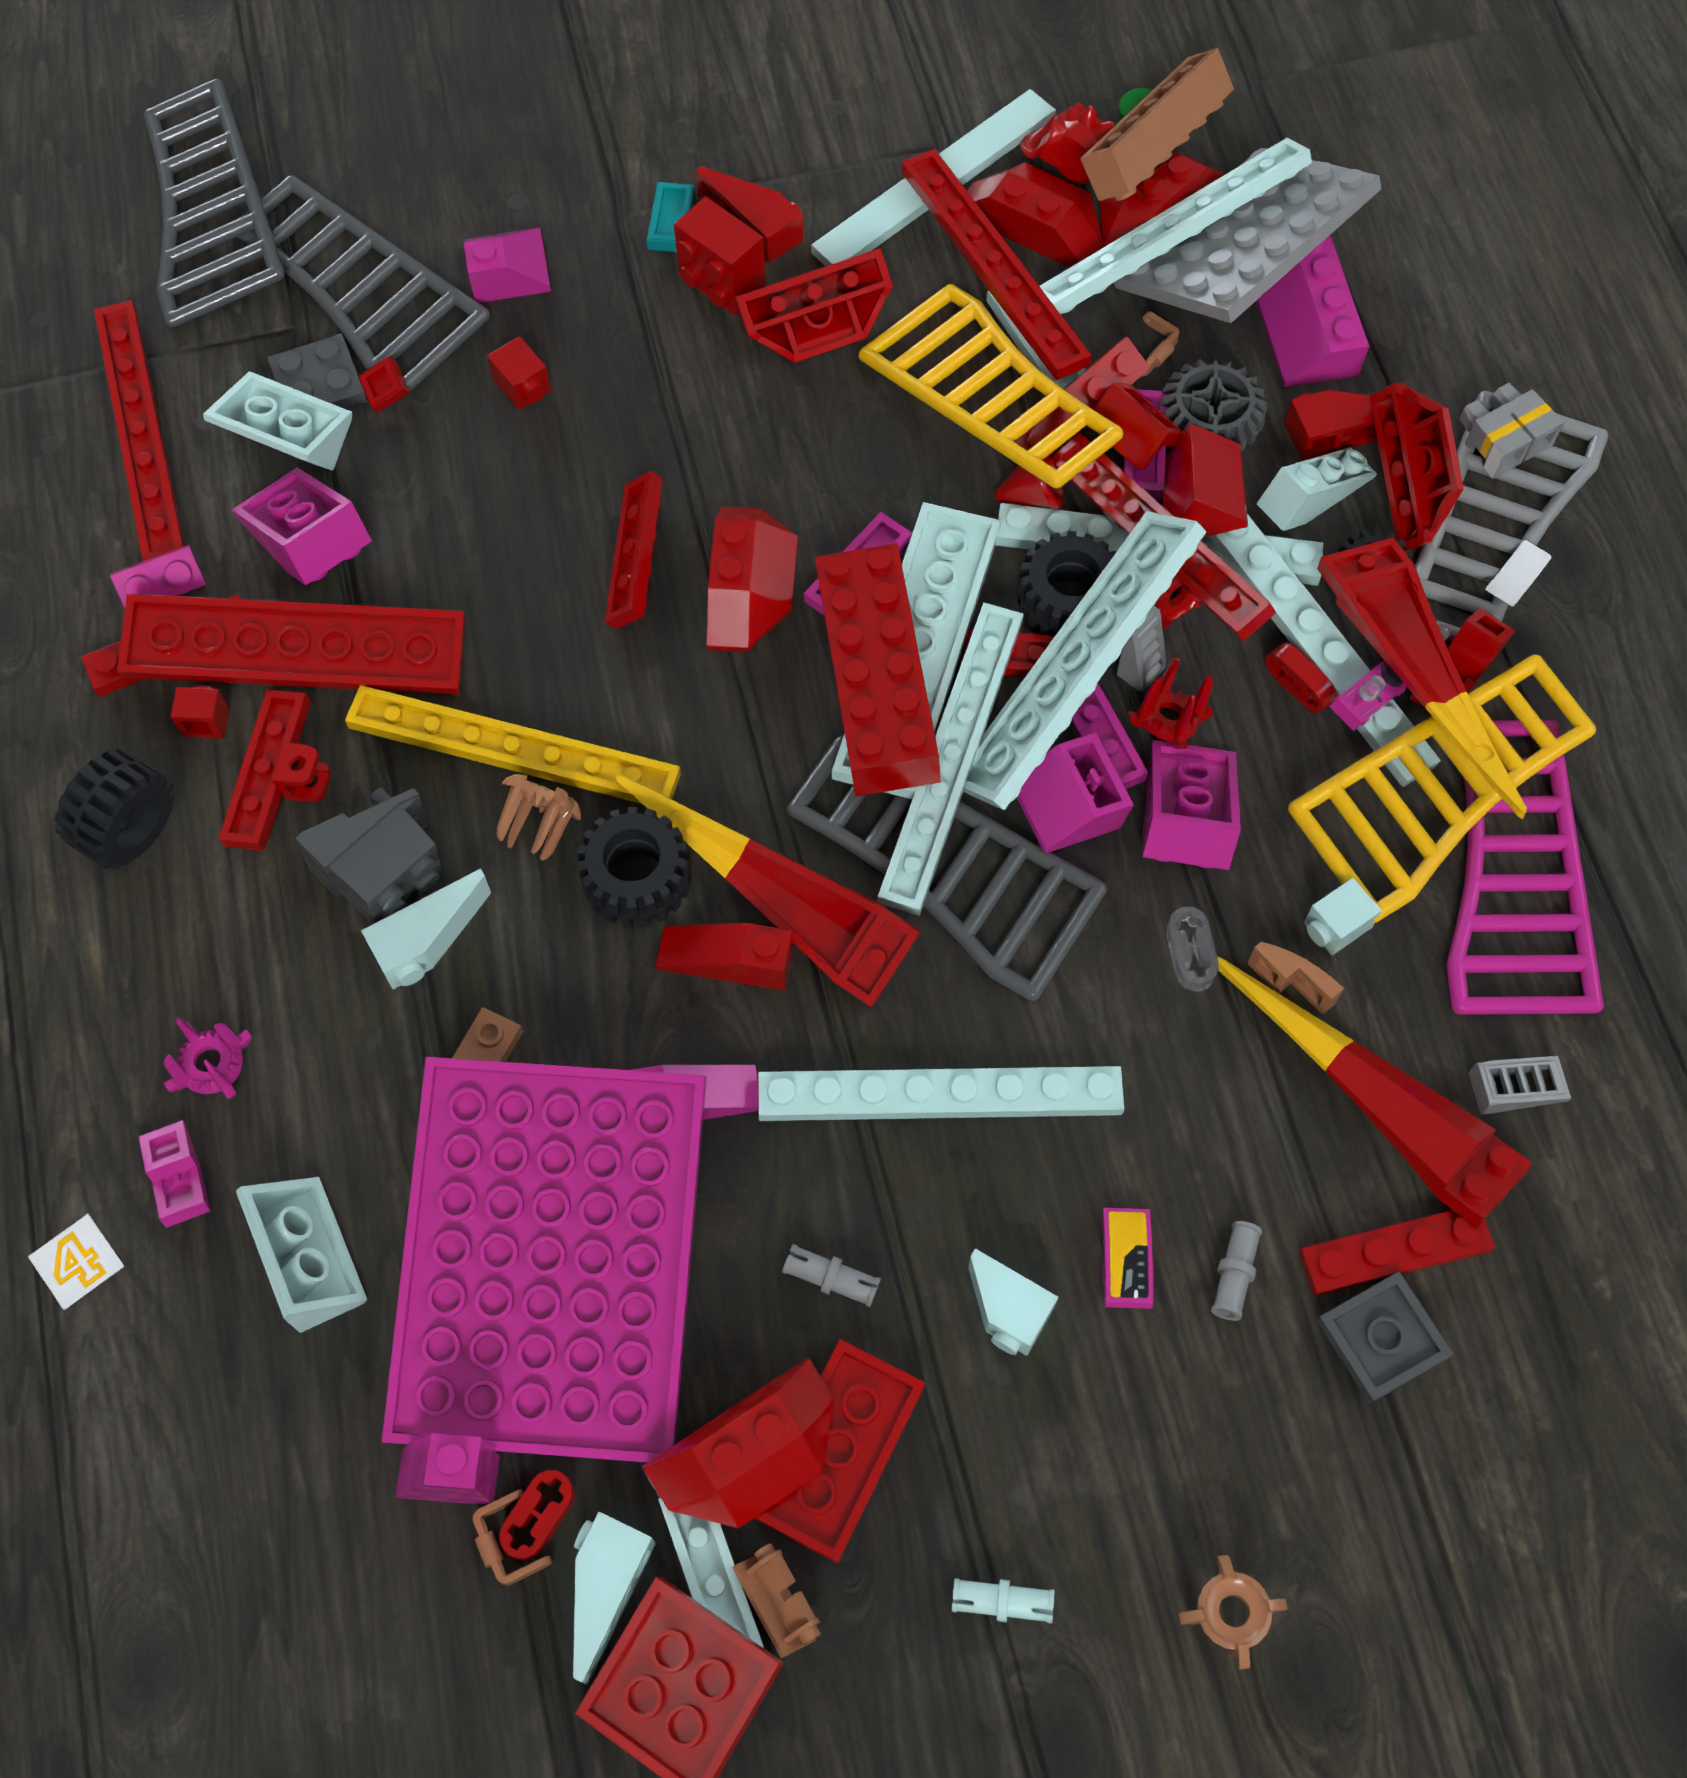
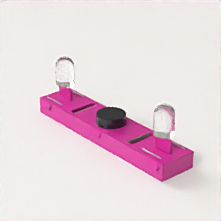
M1438 624L1445 641L1450 635V629L1445 624ZM1386 661L1377 664L1361 680L1347 691L1339 694L1335 698L1336 700L1329 706L1353 731L1359 726H1363L1369 721L1370 717L1396 696L1401 695L1407 688Z

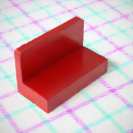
M1113 382L1093 409L1122 428L1123 437L1113 447L1138 470H1145L1162 446H1174L1183 434V431L1131 384Z

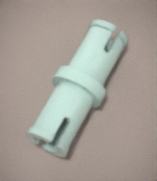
M955 1578L952 1612L997 1616V1621L1007 1622V1617L1045 1621L1052 1624L1055 1590L1010 1586V1580L1000 1579L999 1584H991Z

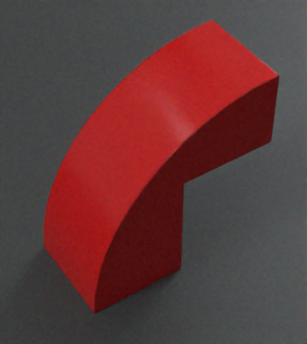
M1479 608L1465 621L1448 647L1450 656L1467 693L1474 689L1515 633L1514 629L1482 608ZM1412 693L1409 699L1427 710Z

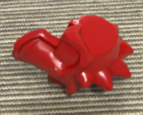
M1077 103L1074 106H1070L1069 110L1057 116L1053 115L1046 125L1034 133L1024 136L1020 142V150L1024 156L1032 160L1039 156L1045 162L1057 167L1060 173L1071 181L1091 184L1080 158L1114 127L1113 121L1103 122L1097 118L1096 110L1092 105L1086 108L1085 105Z

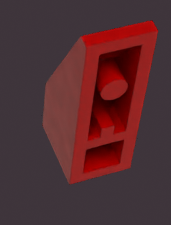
M702 166L696 169L698 197L702 200L706 196L762 235L764 259L769 264L804 241V215L796 203H790L778 191Z
M1326 390L1314 394L1305 393L1295 399H1291L1284 425L1301 461L1378 441L1370 396Z
M750 923L664 926L655 968L661 971L786 991L794 951L792 930Z

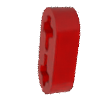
M1287 642L1281 643L1265 657L1266 667L1270 674L1309 711L1320 713L1336 700L1337 692L1332 682L1292 644Z
M546 1470L539 1473L531 1481L504 1521L500 1530L499 1541L502 1549L510 1557L519 1561H529L536 1558L544 1550L570 1511L575 1500V1489L572 1482L563 1473L556 1470ZM557 1481L562 1483L559 1491L564 1496L563 1500L559 1504L551 1501L542 1514L537 1512L545 1499L540 1492L541 1488L545 1484L553 1487ZM533 1517L537 1518L538 1520L530 1532L532 1537L535 1538L534 1544L531 1547L522 1544L518 1550H515L513 1547L516 1539L511 1535L512 1531L516 1527L524 1530Z

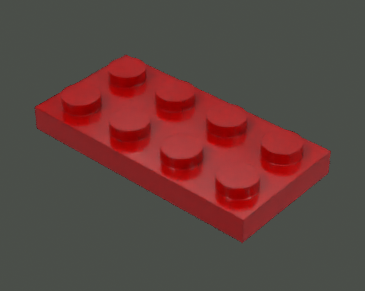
M841 1339L821 1375V1379L834 1399L822 1473L753 1518L836 1564L839 1563L926 1385L920 1379Z

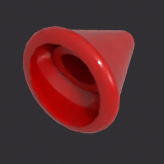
M1050 455L1042 460L1056 469ZM1019 465L995 492V498L1000 503L1047 507L1058 510L1064 502L1062 487H1051Z

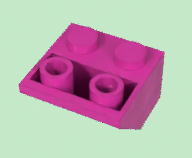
M1096 732L1058 744L1049 750L1043 762L1035 767L1016 797L1044 854L1120 829L1134 806Z

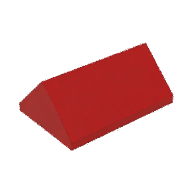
M1190 423L1165 459L1164 491L1162 492L1163 507L1174 517L1197 521L1206 531L1203 538L1248 527L1240 444Z

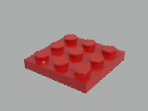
M655 1577L575 1714L661 1778H718L784 1662L664 1578Z

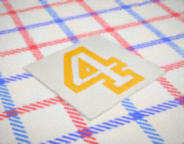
M86 1214L28 1256L63 1310L124 1267L89 1214Z

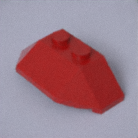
M1178 152L1172 153V157L1154 168L1155 173L1151 177L1141 181L1136 186L1137 191L1133 195L1120 201H1116L1114 197L1100 201L1103 248L1224 176L1225 173L1202 161Z
M1026 162L973 182L967 190L1000 235L1070 268L1103 248V240L1091 193Z
M881 248L737 296L735 301L747 336L794 364L866 339L893 284Z
M1394 383L1371 395L1369 398L1396 541L1399 542L1402 539L1406 543L1404 551H1411L1432 542L1464 487L1449 409L1403 383Z
M721 506L715 518L708 583L707 650L749 652L760 638L770 632L792 611L798 535L761 508Z
M807 1357L643 1465L642 1468L669 1511L740 1528L822 1473L834 1399L811 1360Z

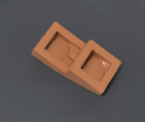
M1260 942L1254 947L1247 962L1275 992L1280 994L1292 984L1322 1015L1336 1004L1344 990L1336 980L1313 963L1275 945Z

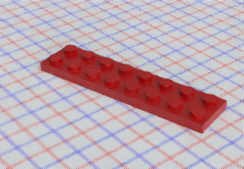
M127 594L117 673L121 678L355 690H358L359 686L362 685L382 691L460 695L466 616L464 611Z

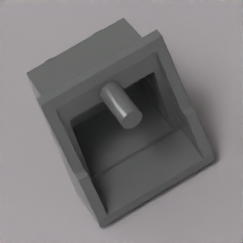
M378 788L369 798L375 806L350 818L342 813L303 831L295 838L309 870L337 898L342 895L372 924L407 907L405 903L418 891L420 893L428 891L440 877L438 873L442 868L436 844L423 830L427 828L420 795L414 788L395 797H391L383 788Z

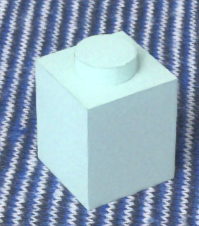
M1351 878L1312 905L1304 924L1307 926L1310 938L1318 946H1324L1333 956L1370 930L1375 924L1373 923L1374 920L1379 917L1382 910L1357 881Z

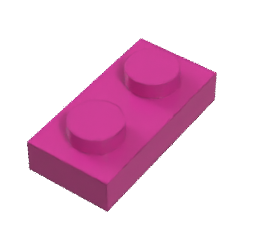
M190 545L110 573L124 608L127 594L178 596L206 585Z

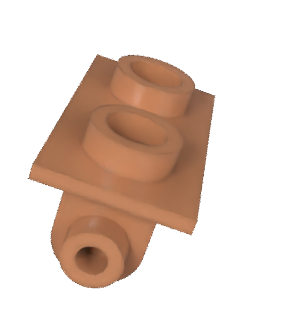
M770 1543L754 1553L755 1556L734 1565L732 1569L782 1659L816 1641L815 1638L821 1635L817 1628L820 1621L815 1617L802 1591L791 1595L788 1587L795 1583L796 1580L783 1559L781 1550L775 1551Z

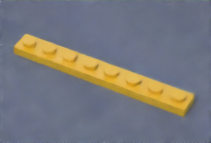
M362 685L359 686L345 719L348 729L640 804L642 803L617 782L615 776L623 775L671 800L681 776L680 766Z

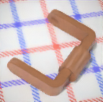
M1150 311L1143 316L1144 322L1167 338L1162 340L1148 355L1146 362L1151 368L1142 376H1147L1155 367H1159L1170 356L1179 337V329Z
M522 1489L514 1491L476 1510L473 1514V1523L479 1535L475 1539V1543L486 1568L492 1567L496 1579L505 1586L512 1585L553 1563L550 1555L508 1575L502 1564L504 1557L493 1531L488 1530L484 1518L518 1502L523 1495Z

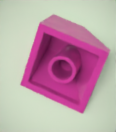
M540 228L465 239L464 249L468 275L476 302L481 303L551 292Z

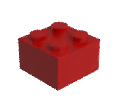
M705 196L674 223L679 275L686 285L692 288L696 287L706 294L714 305L720 308L724 307L736 316L739 310L735 297L766 287L763 236Z

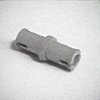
M1235 1221L1232 1224L1226 1257L1219 1261L1217 1271L1221 1277L1214 1305L1211 1308V1312L1214 1315L1232 1321H1238L1242 1318V1309L1248 1284L1254 1281L1257 1271L1253 1263L1259 1238L1262 1235V1229L1259 1226L1245 1221Z
M795 1244L790 1249V1255L788 1254L782 1271L784 1274L788 1273L820 1286V1292L829 1295L833 1291L866 1304L867 1307L871 1306L881 1280L879 1277L875 1278L843 1265V1259L834 1256L830 1260L802 1249Z

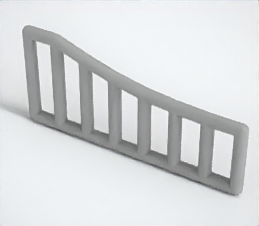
M1489 391L1480 392L1476 400L1481 401L1488 410H1495L1489 403L1493 393ZM1557 414L1564 421L1560 432L1589 441L1585 456L1552 446L1534 457L1574 470L1575 472L1563 484L1512 468L1495 478L1552 497L1541 511L1463 485L1464 489L1457 501L1528 524L1530 527L1520 540L1452 517L1453 506L1432 542L1422 546L1415 565L1426 597L1473 614L1479 608H1482L1502 621L1508 604L1496 596L1490 602L1428 580L1433 564L1489 583L1501 570L1500 568L1439 548L1444 533L1447 532L1512 555L1524 540L1537 546L1553 520L1577 491L1597 471L1608 440V432L1603 428ZM1466 428L1457 450L1462 481H1464L1467 470L1489 476L1483 468L1486 462L1485 458L1474 454L1476 447L1468 448L1465 445L1469 435ZM1436 620L1443 639L1452 643L1461 628Z

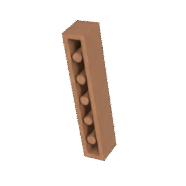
M1218 48L1187 57L1080 158L1098 201L1112 197L1116 201H1120L1133 195L1137 191L1136 186L1141 181L1151 177L1155 173L1154 168L1158 164L1172 157L1171 151L1175 147L1190 139L1189 133L1192 130L1204 125L1207 122L1206 117L1224 105L1223 100L1234 88Z

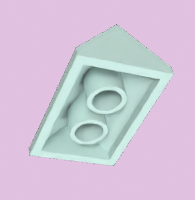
M249 371L203 413V417L207 422L333 471L352 420V412Z
M319 1177L241 1186L236 1190L283 1318L299 1333L354 1309L367 1301Z

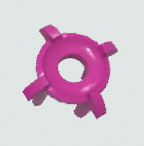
M179 1017L175 1019L177 1026L188 1041L179 1049L177 1062L171 1055H167L164 1059L163 1064L172 1079L163 1083L169 1092H174L187 1087L191 1091L201 1094H213L222 1091L228 1100L234 1097L236 1092L232 1084L242 1069V1050L252 1040L249 1031L246 1029L237 1035L226 1024L218 1023L213 1026L216 1031L208 1030L197 1034L188 1021L185 1022ZM206 1050L218 1051L220 1053V1062L217 1067H214L205 1060L203 1062L208 1072L197 1069L196 1062L201 1053Z

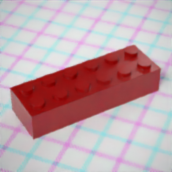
M898 543L815 557L855 797L941 783L938 748Z

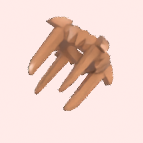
M514 774L509 776L502 782V784L510 785L511 788L497 825L498 840H504L514 818L507 841V846L511 849L532 806L539 807L540 813L544 810L545 812L531 853L535 854L540 849L548 834L540 855V860H546L554 852L571 816L575 820L581 819L578 803L572 797H568L567 792L559 787L554 792L544 786L527 781V775Z
M1228 1555L1217 1556L1219 1572L1203 1587L1198 1598L1197 1610L1179 1613L1181 1625L1200 1624L1205 1634L1214 1643L1228 1649L1230 1657H1236L1239 1670L1250 1668L1249 1648L1257 1645L1267 1635L1272 1622V1613L1288 1610L1286 1599L1270 1600L1265 1589L1255 1579L1246 1574L1234 1572ZM1235 1596L1246 1604L1248 1617L1242 1626L1231 1627L1221 1619L1219 1606L1224 1598Z

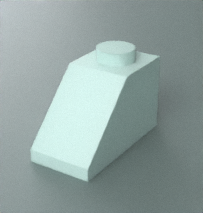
M975 1249L970 1257L968 1269L985 1331L993 1336L991 1342L1001 1350L1011 1355H1016L1019 1351L1027 1356L1054 1310L1058 1296Z

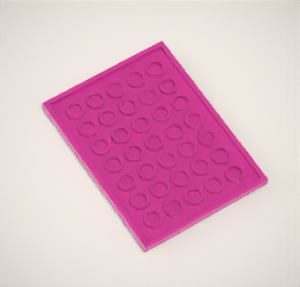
M426 1057L382 1443L410 1444L430 1433L482 1437L495 1451L649 1462L675 1445L707 1079L705 1075Z

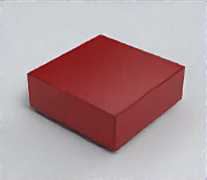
M387 356L358 376L371 408L379 413L410 393L397 361L390 356Z

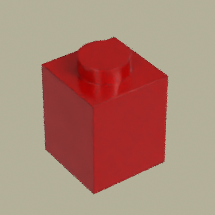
M520 336L487 355L494 382L518 410L530 403L539 401L545 394L551 391L546 366Z

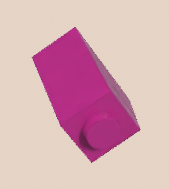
M430 1433L403 1447L395 1497L488 1505L494 1502L500 1455L482 1437Z

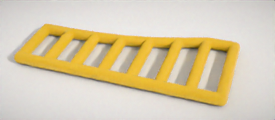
M948 284L860 349L858 354L859 359L863 363L1053 488L1062 487L1123 437V430L1120 426L1089 408L1039 371L1014 346L983 303L954 284ZM949 302H953L963 308L891 362L880 355ZM974 319L983 329L919 379L906 372ZM991 343L1001 353L946 396L932 389ZM1010 366L1021 375V377L973 414L959 406ZM1033 387L1045 395L1042 400L1000 432L986 424ZM1058 407L1072 415L1028 451L1014 442ZM1086 425L1101 434L1057 470L1042 461Z
M1536 654L1527 657L1468 693L1486 733L1502 763L1508 769V774L1516 788L1554 760L1588 740L1596 733V726L1543 658ZM1532 674L1574 727L1557 739L1515 687L1517 683ZM1498 695L1501 696L1541 748L1524 761L1481 707V705ZM1433 716L1291 801L1288 811L1339 882L1343 885L1351 878H1354L1382 910L1379 917L1373 922L1376 923L1414 900L1464 835L1503 798ZM1433 736L1478 796L1464 812L1459 809L1413 748ZM1396 757L1400 758L1450 825L1436 844L1379 769ZM1362 778H1365L1424 858L1410 877L1344 790ZM1330 799L1396 890L1376 902L1312 815L1311 809Z

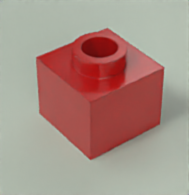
M195 685L192 688L177 687L170 717L183 737L224 739L230 709L219 689H214L207 685Z

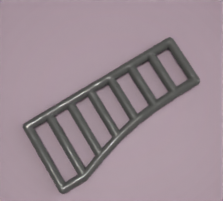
M212 79L146 109L143 113V118L153 149L162 197L163 230L156 293L166 325L175 328L282 280L285 272L224 83L220 79ZM213 97L215 108L163 131L161 120ZM221 123L224 131L223 134L175 156H169L168 146ZM227 149L230 150L232 160L175 185L174 173ZM238 175L240 187L178 214L177 202ZM246 202L249 214L177 246L178 232ZM255 229L258 241L174 278L175 264ZM264 257L267 269L177 309L174 296Z
M287 176L261 198L266 215L292 193L306 201L271 231L276 247H279L319 211L332 219L330 223L291 257L287 256L279 248L277 250L284 272L310 294L330 316L352 346L366 370L387 356L396 360L454 306H457L470 316L403 376L411 392L489 320L490 313L487 308L296 176ZM247 210V211H246L243 215H241L240 217L249 214V210ZM254 230L237 236L248 245L258 241ZM345 230L359 238L316 278H313L303 269L307 263ZM375 249L386 257L385 260L339 301L336 302L326 291L370 250ZM400 267L414 276L358 328L355 327L347 316L349 312ZM427 286L441 295L435 303L376 356L373 354L366 341Z
M843 736L835 738L787 806V812L791 817L828 837L864 860L883 875H886L891 858L883 854L879 849L911 804L912 799L896 795L865 840L844 828L866 796L855 797L853 785L830 818L808 807L832 773V768ZM959 802L954 818L972 827L974 830L933 891L928 890L923 907L960 943L991 979L1029 1001H1036L1044 992L1105 896L1107 885L1102 880L1051 852L1044 854L1041 846L966 804ZM988 838H991L1011 850L964 922H962L945 903ZM1027 858L1045 868L1048 872L992 956L975 935ZM1064 879L1086 891L1035 973L1028 980L1007 968V966Z

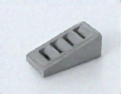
M1154 605L1147 613L1144 623L1134 631L1123 646L1117 668V675L1138 691H1144L1166 666L1160 609Z
M1558 1056L1476 1063L1468 1072L1480 1115L1566 1102L1571 1099ZM1549 1069L1555 1090L1547 1091L1541 1070ZM1532 1072L1537 1092H1531L1525 1073ZM1510 1075H1516L1521 1093L1514 1092ZM1500 1077L1505 1094H1498L1494 1078Z

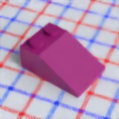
M298 467L232 509L234 516L285 571L305 586L310 582L322 579L327 575L328 570L343 560L355 557L360 553L361 548L372 542L353 503Z
M1152 740L1143 821V857L1156 859L1161 862L1171 861L1198 865L1202 868L1229 870L1241 831L1236 752L1189 745L1186 749H1174L1170 744L1171 742Z

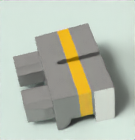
M1510 383L1501 386L1492 394L1489 403L1495 410L1490 412L1481 401L1476 400L1465 406L1459 418L1469 432L1465 445L1468 448L1476 447L1485 458L1486 462L1483 468L1492 479L1521 464L1522 460L1525 462L1552 447L1564 424V421L1533 389L1521 394Z

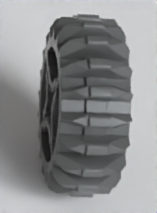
M1216 357L1210 365H1206L1199 358L1194 367L1184 364L1180 373L1173 372L1169 378V383H1166L1162 389V393L1166 395L1163 396L1159 403V406L1168 407L1163 414L1183 432L1192 423L1240 444L1242 451L1246 445L1252 446L1253 442H1255L1257 435L1263 429L1264 418L1267 412V402L1264 401V389L1257 387V377L1246 378V367L1235 370L1233 369L1232 361L1225 366L1218 365Z

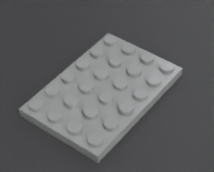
M1260 148L1253 152L1245 162L1264 152L1267 148ZM1312 160V164L1298 171L1294 177L1283 180L1268 189L1262 196L1254 198L1235 209L1231 215L1220 218L1205 227L1199 234L1191 236L1175 245L1166 254L1155 257L1140 266L1136 272L1120 278L1114 282L1115 288L1232 323L1382 189L1380 175Z

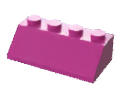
M1329 235L1256 300L1284 388L1359 376L1369 349V344L1331 235Z

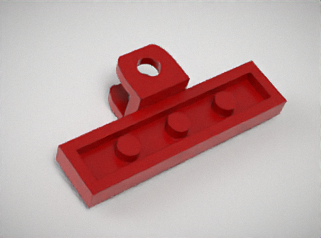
M266 689L218 838L224 847L265 851L282 794L287 800L315 802L325 797L332 771L325 763L318 761L320 755L316 749L308 745L298 744L311 704V700L306 693ZM313 776H318V781L314 786H304L313 781Z

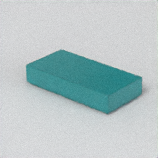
M657 182L646 240L648 250L677 252L674 223L693 207L695 198L694 185Z

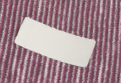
M1524 540L1485 588L1486 591L1510 606H1514L1550 561L1551 555L1529 541Z

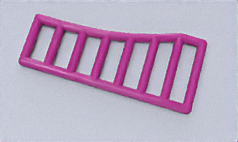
M1492 720L1505 737H1532L1519 720ZM1542 720L1556 739L1561 736L1560 725L1557 721ZM1564 754L1536 773L1549 774L1552 795L1521 796L1527 807L1526 813H1555L1558 834L1485 835L1484 816L1467 832L1464 887L1446 963L1451 1007L1456 1014H1596L1604 1008ZM1464 778L1467 809L1478 796ZM1502 799L1487 813L1515 812ZM1561 851L1565 873L1483 874L1484 852ZM1567 891L1571 914L1476 915L1480 892ZM1574 931L1577 954L1467 955L1472 932ZM1580 972L1584 996L1469 997L1466 973Z

